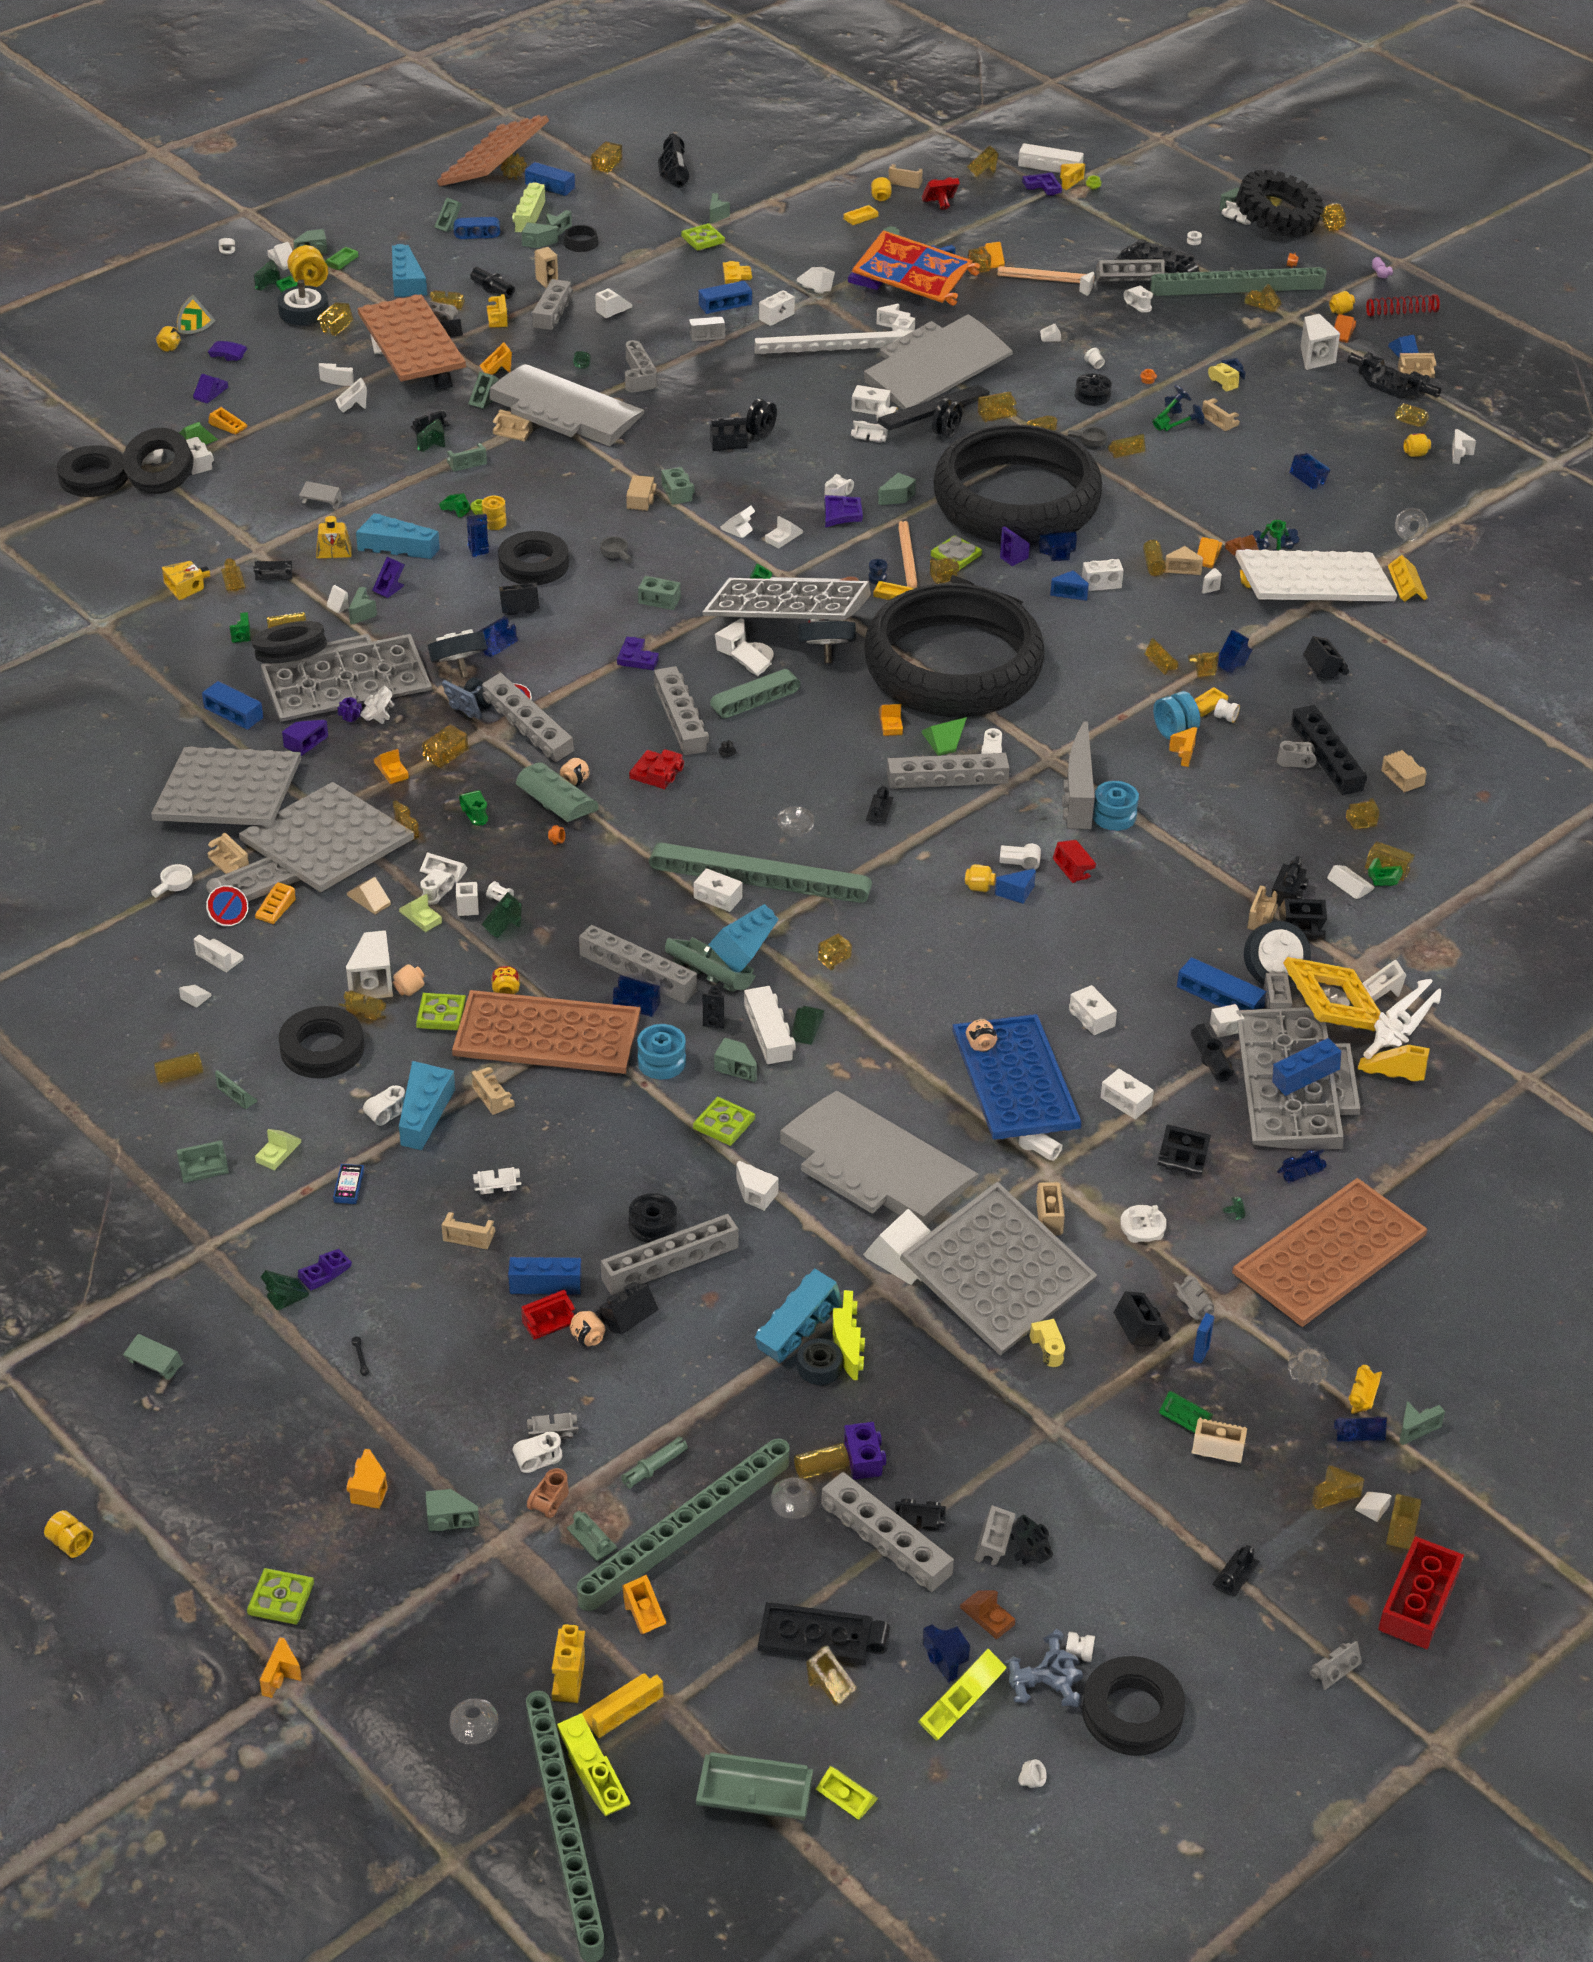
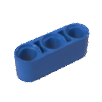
M496 217L458 218L454 221V235L458 239L496 238L500 235V221Z

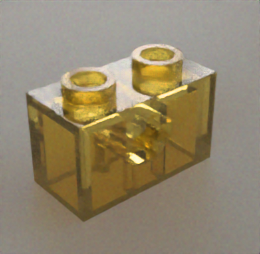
M605 141L590 157L592 169L609 173L622 160V145Z
M451 724L422 743L423 758L439 768L443 767L468 750L467 734Z

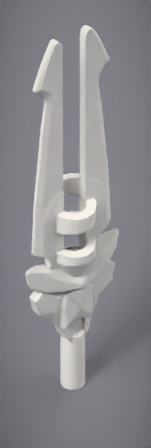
M1431 979L1418 981V988L1397 1002L1386 1012V1015L1381 1012L1379 1020L1374 1025L1376 1029L1374 1043L1364 1052L1365 1058L1371 1059L1383 1047L1391 1046L1398 1048L1402 1043L1409 1042L1406 1036L1411 1035L1433 1003L1439 1004L1441 989H1438L1412 1016L1405 1011L1432 983Z

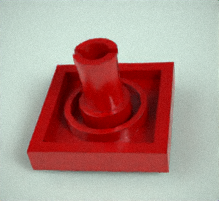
M949 177L944 180L934 179L929 181L922 195L923 202L938 200L941 210L948 209L950 207L948 199L954 197L960 184L959 178Z

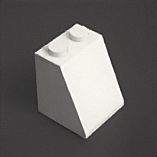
M1320 314L1307 316L1304 319L1301 351L1306 370L1336 363L1340 333Z
M386 930L364 933L346 966L350 1001L393 997Z
M907 1209L878 1236L863 1255L910 1285L917 1279L921 1282L922 1280L900 1260L902 1253L931 1231Z

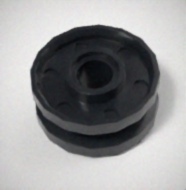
M1095 373L1084 374L1077 378L1075 397L1079 402L1096 406L1106 404L1110 400L1112 382L1109 378Z
M760 398L756 399L747 413V425H745L747 433L757 435L760 438H766L776 423V404L766 402Z
M948 398L940 401L932 420V430L935 434L940 435L943 433L947 438L955 435L963 415V407L960 402L955 401L952 403Z
M649 1193L638 1196L631 1202L628 1222L629 1230L634 1237L649 1243L674 1234L677 1227V1207L670 1198L657 1193Z

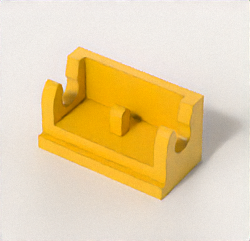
M504 294L488 298V302H496L495 305L487 306L489 328L507 327V309Z

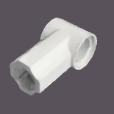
M1033 843L1027 844L1024 847L1001 845L1000 863L1022 865L1026 870H1036L1039 867L1041 848Z
M1044 1133L1019 1136L1021 1148L1034 1150L1048 1160L1054 1161L1062 1150V1144Z

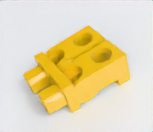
M563 1625L562 1629H558L552 1664V1673L555 1674L551 1694L552 1701L578 1703L585 1664V1631L579 1630L577 1625Z

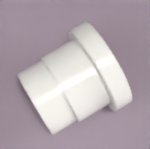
M1098 348L1088 350L1084 356L1085 361L1090 363L1095 369L1101 368L1105 363Z

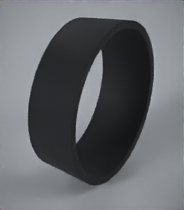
M588 225L571 226L565 230L563 244L565 248L571 251H591L599 244L597 231ZM575 235H588L592 238L587 240H574L569 237Z

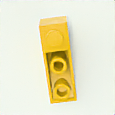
M1405 1045L1374 1054L1371 1059L1361 1058L1358 1069L1369 1074L1377 1072L1392 1078L1400 1076L1410 1081H1424L1430 1048Z

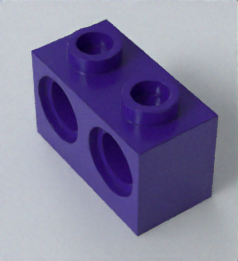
M874 1422L844 1425V1445L852 1479L882 1476V1467L886 1465V1455L884 1450L880 1451L879 1446H882L880 1431L875 1430Z

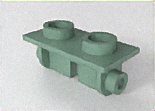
M577 1511L573 1515L574 1523L568 1526L567 1530L596 1561L617 1549V1546L585 1512Z

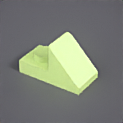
M427 894L399 908V912L425 932L442 923V917L428 906Z
M268 1129L269 1142L257 1153L255 1159L256 1163L275 1171L301 1143V1139L284 1131Z

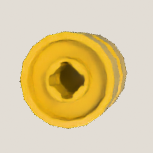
M488 496L482 500L483 525L489 530H499L506 526V505L502 497Z
M66 1510L53 1515L44 1529L45 1537L56 1546H59L71 1558H76L83 1554L89 1548L94 1536L93 1531Z

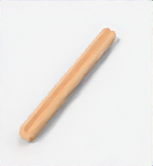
M1002 266L998 267L997 273L998 276L1079 284L1081 277L1086 275Z
M900 521L898 528L907 587L915 589L917 588V578L909 525L907 521Z

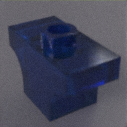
M1076 532L1040 535L1039 552L1049 555L1051 561L1070 560V553L1076 551Z
M1231 630L1214 664L1230 673L1240 665L1245 666L1253 650L1248 646L1249 638L1236 630Z
M931 1624L923 1628L922 1644L927 1650L929 1660L933 1665H937L947 1682L957 1679L958 1666L969 1661L970 1644L958 1626L948 1630H941Z

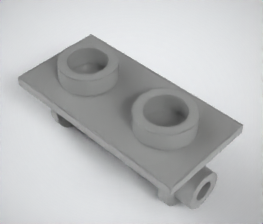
M1191 1275L1185 1277L1182 1285L1176 1282L1173 1283L1178 1290V1297L1189 1307L1188 1312L1195 1320H1203L1206 1313L1211 1315L1214 1312V1305L1206 1293L1203 1292L1198 1297L1203 1288L1196 1277Z
M571 1412L554 1414L555 1424H550L549 1415L532 1416V1419H527L528 1429H533L532 1432H528V1439L546 1432H555L560 1436V1439L573 1438V1434H578V1427H573V1424H577L576 1414L571 1415Z
M1355 1641L1352 1644L1342 1643L1329 1654V1659L1323 1658L1317 1664L1312 1665L1310 1674L1314 1679L1319 1678L1322 1680L1324 1690L1362 1663L1358 1642Z

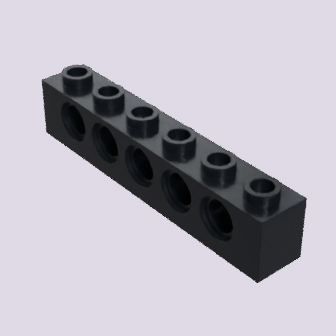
M1315 705L1293 709L1292 727L1303 742H1309L1314 745L1316 760L1341 795L1364 791L1365 782L1367 781L1366 772L1361 769L1357 760L1353 758L1348 748L1344 746L1340 737L1336 735L1331 725L1323 717L1322 712Z

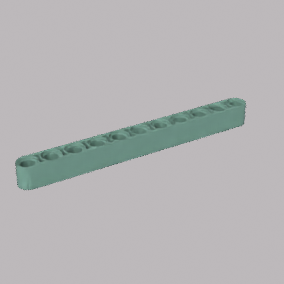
M1314 267L1154 274L1151 277L1150 292L1155 296L1315 290L1325 287L1327 271L1324 268Z
M657 843L649 858L650 866L657 870L699 877L707 868L741 881L742 884L857 903L867 901L872 887L871 879L864 875L667 843Z
M783 1439L771 1440L580 1579L577 1583L578 1606L585 1611L597 1609L623 1590L622 1585L645 1574L786 1470L789 1466L790 1456L788 1442Z
M534 1691L526 1698L527 1720L579 1954L584 1961L596 1962L604 1955V1933L552 1705L547 1693ZM577 1893H584V1895H582V1896H578V1895H576V1894H577ZM584 1917L591 1918L589 1920H581ZM589 1942H595V1943H596V1944H594V1945H587V1943H589Z

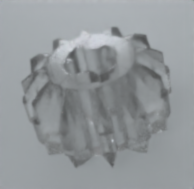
M1308 1345L1304 1349L1297 1347L1295 1352H1292L1289 1356L1288 1372L1291 1373L1292 1379H1298L1299 1385L1303 1382L1307 1383L1309 1387L1312 1382L1319 1385L1327 1377L1329 1359H1326L1325 1352H1318L1317 1347L1314 1349H1310Z

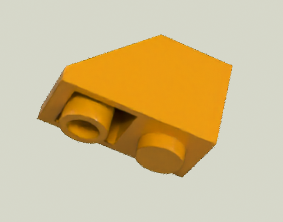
M365 1449L362 1457L356 1461L354 1476L348 1480L347 1492L350 1493L351 1503L380 1509L388 1489L386 1473L370 1449Z

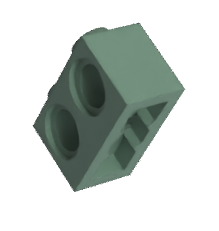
M683 468L661 470V485L671 504L692 501V494L695 493L694 484L690 483L689 476L684 472Z
M645 576L638 587V604L674 610L681 598V582Z

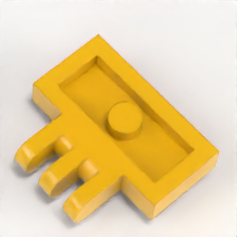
M734 261L723 262L725 284L752 279L750 266H740L739 262Z

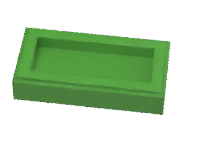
M344 247L325 260L328 267L340 270L359 257L358 251Z

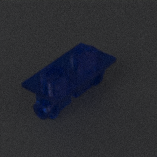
M1322 1149L1317 1152L1310 1150L1297 1159L1295 1157L1287 1158L1282 1162L1283 1165L1277 1173L1284 1171V1180L1286 1182H1294L1306 1177L1303 1169H1306L1309 1176L1322 1172L1327 1167L1326 1161L1320 1158L1324 1150Z
M1339 1417L1337 1420H1334V1428L1337 1429V1441L1386 1440L1387 1417Z

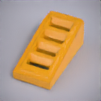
M222 407L209 414L208 423L235 435L248 426Z
M277 882L255 914V918L274 924L296 900L295 889Z

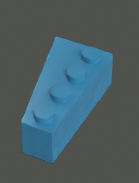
M392 245L394 297L421 294L426 296V277L409 245Z
M374 513L356 531L357 549L359 551H364L365 548L373 549V552L376 553L384 550L391 551L393 555L407 553L410 557L431 559L440 550L438 531Z
M764 904L722 928L708 945L732 971L741 972L752 960L779 919Z
M412 1061L399 1123L401 1146L418 1150L423 1149L455 1091L453 1070Z
M814 1268L810 1274H807L802 1279L800 1286L787 1296L786 1302L780 1309L778 1308L773 1312L771 1319L766 1325L758 1329L755 1336L758 1349L779 1363L785 1360L800 1346L802 1337H810L815 1332V1327L820 1321L825 1323L830 1319L829 1313L833 1308L843 1307L837 1282Z

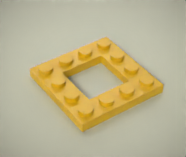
M1291 957L1285 959L1283 964L1289 976L1292 977L1297 989L1303 995L1306 1004L1310 1007L1318 1021L1376 1031L1374 1025L1379 1020L1381 1012L1354 969ZM1318 982L1341 986L1354 1007L1330 1003Z

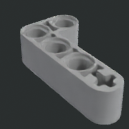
M635 340L628 341L626 343V361L631 370L625 372L626 391L639 392L656 388L657 370L640 342Z

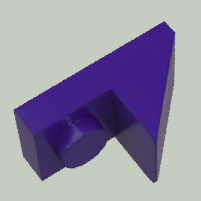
M853 272L848 276V283L878 290L883 282Z
M201 374L193 394V399L207 404L228 388V382Z
M386 557L372 591L389 598L404 587V584L398 582L405 564Z

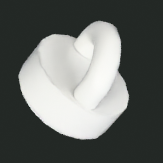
M230 238L220 239L219 251L225 255L234 253L235 241Z
M1034 1759L1023 1764L1022 1772L1018 1778L1021 1786L1037 1788L1045 1784L1047 1774L1042 1762Z

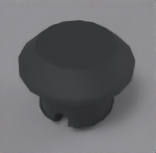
M727 740V742L723 741L718 752L724 757H731L736 753V749L733 747V742Z

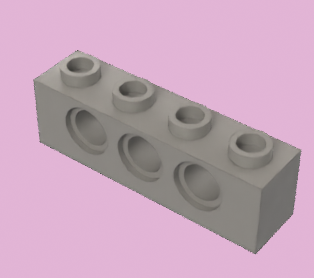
M1164 259L1099 260L1096 265L1097 281H1151L1152 275L1165 273Z
M555 279L550 281L532 312L534 328L552 330L555 324H558L560 315H563L564 308L568 306L569 299L573 297L571 282Z

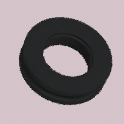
M153 428L138 434L126 446L122 459L123 468L133 486L140 491L150 494L166 493L179 487L189 477L194 462L193 454L185 438L177 431L169 428ZM168 449L175 453L171 465L160 472L151 473L141 469L143 459L155 450Z
M101 445L84 446L71 450L64 454L57 463L59 484L66 492L80 497H98L112 493L121 488L128 478L123 468V454L114 448ZM89 467L107 469L96 475L78 474L79 471Z
M526 531L514 534L505 539L498 549L500 572L505 578L518 584L536 582L537 585L548 584L561 578L569 567L567 544L560 537L548 532ZM530 553H539L550 557L538 563H527L518 560L520 556Z
M297 621L263 630L252 638V646L256 649L254 652L255 658L262 663L275 664L292 662L312 656L327 646V639L323 635L325 632L324 626L315 621Z
M317 1006L299 1011L288 1018L280 1029L279 1046L282 1061L291 1071L304 1077L328 1078L342 1074L354 1067L363 1055L364 1039L361 1023L352 1013L338 1007ZM316 1033H332L343 1039L338 1046L326 1051H311L300 1045L305 1038Z
M1123 1656L1102 1663L1090 1674L1084 1688L1082 1715L1088 1731L1103 1746L1125 1755H1148L1166 1748L1179 1734L1185 1711V1695L1178 1679L1166 1667L1147 1658ZM1124 1688L1141 1689L1151 1694L1157 1700L1160 1712L1151 1721L1130 1723L1116 1717L1109 1710L1106 1701L1117 1690Z

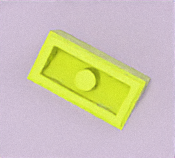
M832 1766L829 1767L816 1787L817 1791L858 1820L863 1817L878 1799L875 1795Z

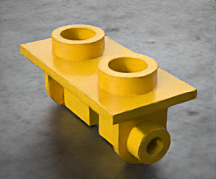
M1361 1365L1357 1369L1355 1378L1357 1383L1353 1384L1351 1394L1349 1395L1350 1404L1353 1406L1351 1414L1367 1411L1372 1408L1382 1375L1381 1371L1373 1373L1368 1365Z

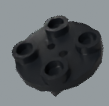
M1021 1515L1013 1522L1011 1540H1015L1020 1548L1014 1555L1016 1561L1022 1559V1564L1024 1565L1031 1561L1041 1564L1053 1557V1552L1047 1538L1049 1537V1532L1043 1524L1038 1525L1026 1515Z

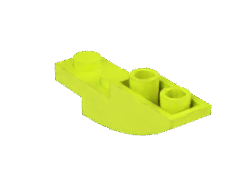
M844 1290L843 1308H833V1340L842 1351L844 1369L853 1380H858V1370L863 1371L864 1356H859V1352H864L865 1338L860 1337L861 1328L856 1327V1319H852V1315H857L858 1301H853V1291Z
M987 1649L919 1719L918 1723L936 1741L939 1740L1007 1667Z
M582 1713L557 1724V1730L568 1750V1757L586 1790L601 1812L608 1816L629 1806L630 1801L607 1756H603Z

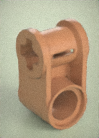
M559 1468L549 1470L539 1485L531 1492L527 1501V1508L530 1510L536 1509L544 1513L545 1517L551 1519L569 1494L566 1472Z

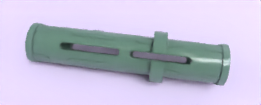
M679 1436L646 1460L641 1459L638 1461L637 1466L621 1475L623 1484L625 1485L629 1482L626 1487L631 1489L644 1478L649 1479L652 1477L654 1472L687 1451L686 1441L684 1440L680 1443L683 1438Z

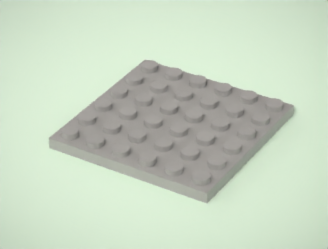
M184 747L151 813L152 820L272 826L301 761V753L273 750Z
M331 782L280 810L272 826L253 825L240 832L239 837L248 846L265 857L272 858L273 862H278L279 866L288 869L290 873L296 874L299 879L322 892L413 840L414 832L336 783Z
M999 1182L993 1184L911 1246L900 1257V1260L1000 1356L1030 1333L1031 1323L1045 1321L1095 1281L1097 1277L1094 1271Z

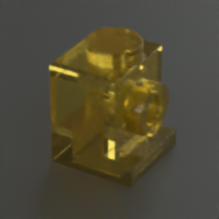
M984 247L968 250V259L973 260L972 263L980 264V268H975V270L979 271V273L990 271L991 255Z
M934 558L930 559V575L936 584L949 582L952 575L957 576V572H959L957 561L953 562L951 558H943L936 561Z
M1370 798L1369 802L1349 804V809L1346 810V818L1351 823L1353 829L1376 827L1380 811L1374 799Z
M838 933L818 943V960L827 968L833 970L835 965L851 958L852 945Z

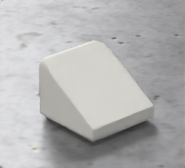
M1094 272L1088 273L1080 279V292L1086 296L1090 294L1093 288Z
M1052 324L1040 331L1041 340L1044 342L1062 341L1061 333L1056 324Z
M1216 568L1212 569L1204 577L1203 594L1220 590L1222 574Z
M334 585L327 601V607L337 613L348 609V593Z
M197 985L179 988L180 998L196 1008L211 997V993Z
M1367 1492L1355 1510L1378 1522L1390 1505L1391 1495Z

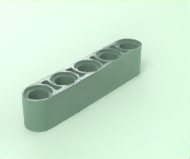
M783 669L714 695L710 701V706L722 718H729L793 694L800 688L801 682L791 671Z

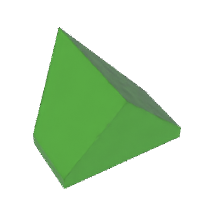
M200 422L187 426L179 432L185 440L198 437L205 445L218 440Z
M966 718L930 726L922 730L923 736L938 756L956 752Z

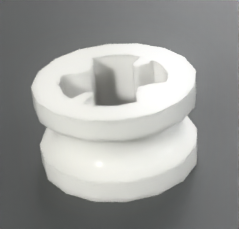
M1197 231L1188 232L1187 243L1199 245L1202 234Z

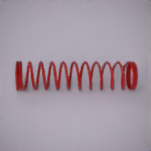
M1433 294L1430 297L1428 295H1425L1424 298L1421 295L1418 296V298L1416 296H1412L1411 298L1409 296H1406L1405 299L1401 296L1399 297V299H1397L1396 297H1393V299L1397 300L1396 312L1399 315L1400 298H1402L1404 301V314H1406L1407 311L1405 300L1406 298H1409V312L1410 314H1412V298L1415 297V309L1416 313L1418 314L1419 297H1422L1423 299V313H1425L1426 311V304L1424 299L1426 296L1429 298L1428 310L1431 313L1432 310L1433 312L1439 311V296L1437 294ZM1389 297L1386 298V300L1384 298H1380V300H1378L1377 298L1374 299L1378 301V316L1381 315V299L1384 300V315H1387V299H1390L1391 301L1390 314L1393 315V299L1391 300V298ZM1371 298L1366 303V312L1369 317L1375 314L1374 300ZM1370 303H1371V314H1370V310H1369V304H1370Z

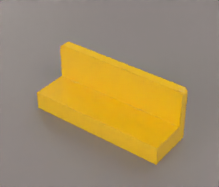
M1400 555L1388 565L1399 596L1404 602L1416 593L1423 600L1428 599L1415 566L1407 558Z
M643 1673L582 1712V1715L589 1728L598 1738H601L663 1697V1681L657 1674L649 1678Z

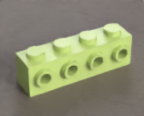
M529 183L527 189H524L523 197L520 198V204L517 205L516 212L513 213L512 221L515 222V232H522L527 222L536 223L545 203V185Z

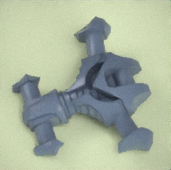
M1055 1629L1052 1633L1043 1637L1044 1642L1049 1644V1651L1046 1652L1044 1660L1039 1666L1035 1668L1028 1666L1020 1669L1019 1663L1021 1659L1015 1656L1004 1662V1665L1010 1669L1009 1684L1016 1691L1017 1696L1013 1698L1015 1702L1026 1704L1031 1698L1027 1694L1026 1688L1035 1687V1684L1043 1682L1055 1689L1056 1692L1061 1691L1064 1696L1061 1706L1077 1708L1080 1706L1082 1696L1077 1692H1073L1071 1687L1083 1678L1081 1670L1074 1667L1079 1664L1078 1657L1060 1650V1644L1064 1640V1634L1060 1630Z

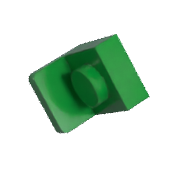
M464 493L449 495L439 503L441 510H455L459 518L471 510V506Z
M248 612L240 613L241 620L237 621V625H230L231 641L233 643L251 641Z

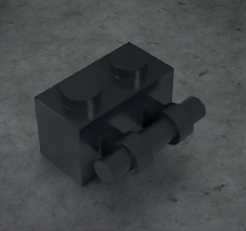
M737 416L733 417V419L718 418V420H711L710 442L712 450L747 448L746 418H739Z
M537 582L499 587L502 613L515 615L518 611L532 613L536 609H540Z
M1312 636L1303 656L1308 661V665L1315 670V674L1321 678H1334L1337 671L1347 675L1349 673L1348 665L1328 639Z
M1296 856L1289 865L1283 863L1274 883L1271 897L1273 892L1276 891L1278 895L1276 904L1279 907L1284 899H1302L1304 894L1302 890L1306 891L1309 883V879L1306 878L1307 869L1302 868V858L1300 856Z
M1284 899L1279 908V920L1289 922L1299 929H1309L1301 930L1309 940L1325 939L1326 931L1318 929H1322L1327 920L1326 900Z
M1167 1124L1159 1155L1168 1156V1158L1159 1156L1157 1165L1166 1167V1170L1170 1171L1172 1169L1184 1171L1186 1175L1192 1176V1174L1202 1176L1204 1167L1195 1165V1163L1204 1165L1211 1135ZM1175 1158L1188 1161V1163L1175 1160Z
M637 1282L630 1283L624 1287V1291L608 1297L606 1302L599 1307L600 1309L595 1314L600 1320L605 1319L610 1332L624 1334L659 1310L648 1285Z
M1125 1291L1113 1313L1131 1345L1152 1346L1157 1336L1163 1342L1170 1340L1171 1336L1167 1324L1162 1322L1159 1310L1150 1303L1146 1294Z

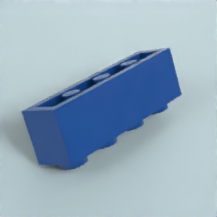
M1192 957L1178 973V988L1219 1007L1236 1004L1239 1010L1264 1008L1267 991Z

